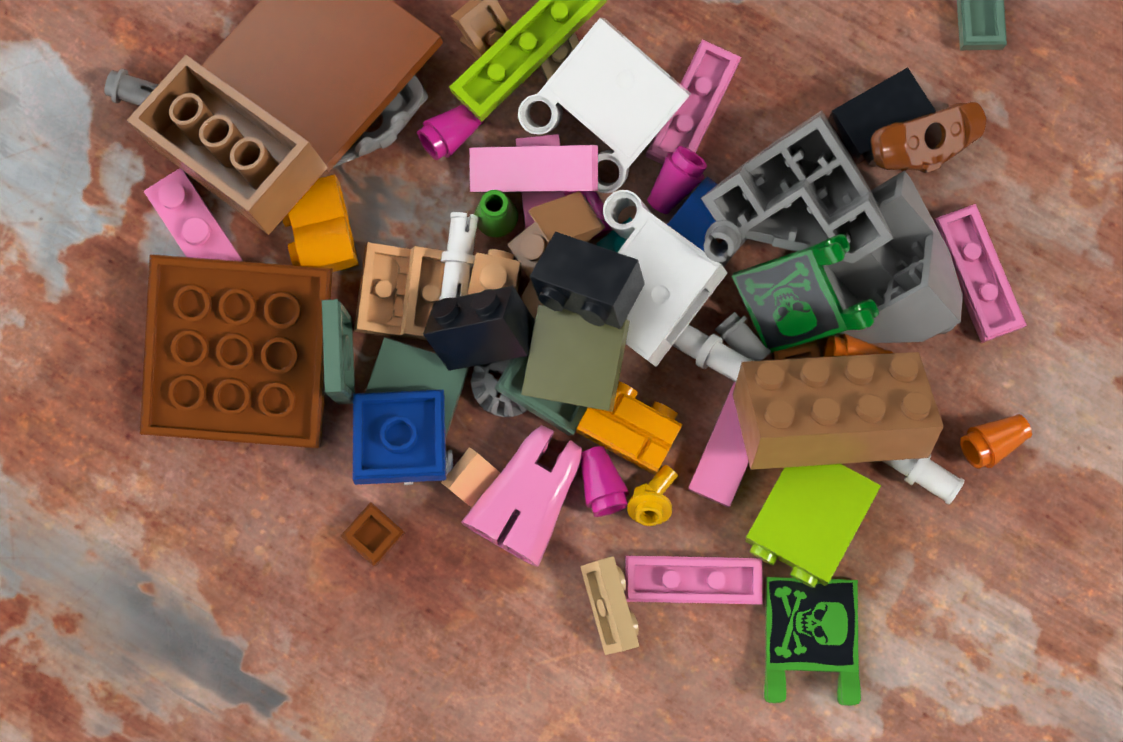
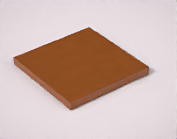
M260 0L201 66L309 141L328 167L325 171L329 172L443 44V41L439 34L392 0Z
M150 255L140 434L319 449L322 442L325 396L322 300H331L333 268Z

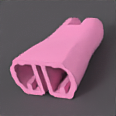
M543 425L532 431L523 441L503 471L480 496L461 522L474 533L536 567L539 566L550 541L561 507L579 468L582 448L570 440L564 450L558 455L557 462L552 470L539 463L538 461L542 454H545L548 444L555 432Z

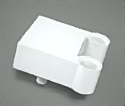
M599 18L537 94L528 96L522 101L518 109V119L526 131L531 134L541 135L559 125L562 120L563 106L613 149L602 151L598 154V163L605 159L611 160L619 168V178L616 182L606 183L598 177V192L611 193L625 183L629 175L630 165L688 99L691 93L605 18ZM536 101H543L551 109V119L545 126L538 125L531 119L530 108Z
M618 190L607 197L603 205V216L605 221L619 236L627 239L618 253L638 259L645 282L626 318L630 321L626 345L657 367L726 276L727 271L721 263L709 259L703 250L651 214L646 205L634 192ZM628 206L637 207L636 215L631 222L626 224L618 223V216L624 208Z

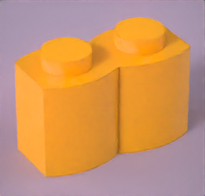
M335 174L318 178L282 220L285 227L292 226L295 242L288 243L292 264L296 266L333 268V272L359 266L357 250L340 182Z

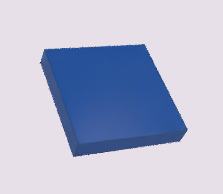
M444 389L353 394V482L355 485L446 480Z

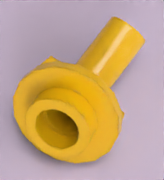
M664 465L648 484L634 488L633 496L627 504V512L635 522L645 526H655L662 524L672 515V504L663 493L678 477L672 468Z

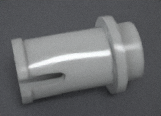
M120 69L119 72L112 70L106 79L104 93L106 96H110L114 103H120L122 100L140 106L159 84L130 76L126 69Z
M720 220L711 224L707 229L704 243V252L709 259L715 262H724L727 260V256L731 257L738 250L742 241L738 226L727 220ZM716 238L724 239L728 245L718 243Z
M736 312L715 328L722 340L733 350L749 359L761 361L771 352L744 323L747 318L745 316L740 318Z

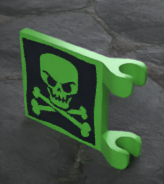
M766 577L764 699L766 702L781 703L786 700L785 670L839 672L837 686L838 703L845 706L860 703L858 580L831 579L826 586L817 582L815 588H812L795 578Z

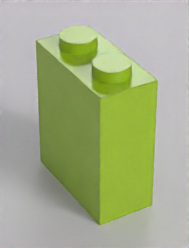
M842 464L784 467L746 536L745 542L752 545L749 552L770 565H774L776 560L785 563L793 568L790 573L793 578L812 588H815L817 582L826 586L836 571L881 485Z

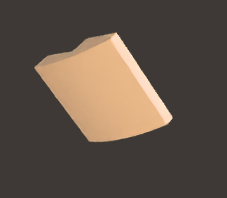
M367 242L364 247L354 331L427 340L423 332L433 304L439 301L441 296L445 263L441 262V256L444 251L418 246L407 249Z

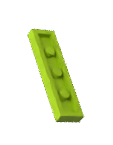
M539 0L449 86L451 93L482 122L589 20L607 0Z

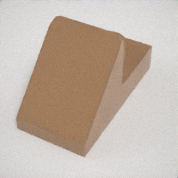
M469 0L451 16L464 35L460 39L461 44L476 60L513 26L497 0Z
M578 191L531 208L528 212L535 222L507 245L516 259L521 261V267L528 278L531 279L530 275L555 231L588 242L606 227L583 193Z

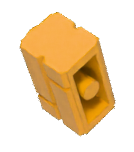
M619 381L613 412L587 408L576 429V433L600 446H604L605 449L656 475L683 424L675 420L678 413L673 409L654 401L651 407L635 399L638 394L635 389Z

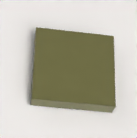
M538 304L521 395L613 412L630 321L626 319L621 329L607 324L596 326L584 320L580 314L566 309L554 311L545 305Z

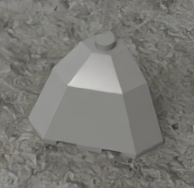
M823 111L818 112L783 135L701 197L716 221L727 220L738 226L742 240L750 239L769 243L774 247L800 251L815 246L833 236L842 234L847 238L850 245V250L845 253L842 261L855 263L893 239V235L869 186Z
M903 171L871 190L893 235V239L855 263L840 261L831 265H822L842 310L869 299L876 303L879 315L874 318V323L871 327L862 330L840 332L867 343L923 342L937 334H945L951 331L961 322L963 294L950 251L913 181L906 171Z

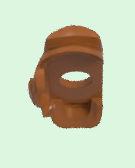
M976 102L956 103L950 105L951 107L928 115L884 126L875 131L871 137L874 162L878 167L885 170L901 169V171L933 172L941 168V164L950 160L971 143L982 137L986 127L984 110ZM937 123L942 132L941 140L935 148L930 149L925 143V131L929 125Z

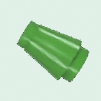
M499 190L486 192L475 209L474 215L479 216V221L477 222L478 229L490 237H502L509 234L515 228L518 221V210L515 204ZM493 206H501L499 211H489Z

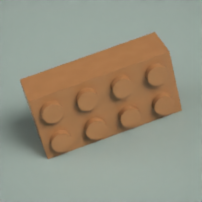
M187 55L179 61L127 119V122L153 149L268 235L328 168L309 141Z
M919 352L742 362L732 394L751 470L929 458L944 427Z

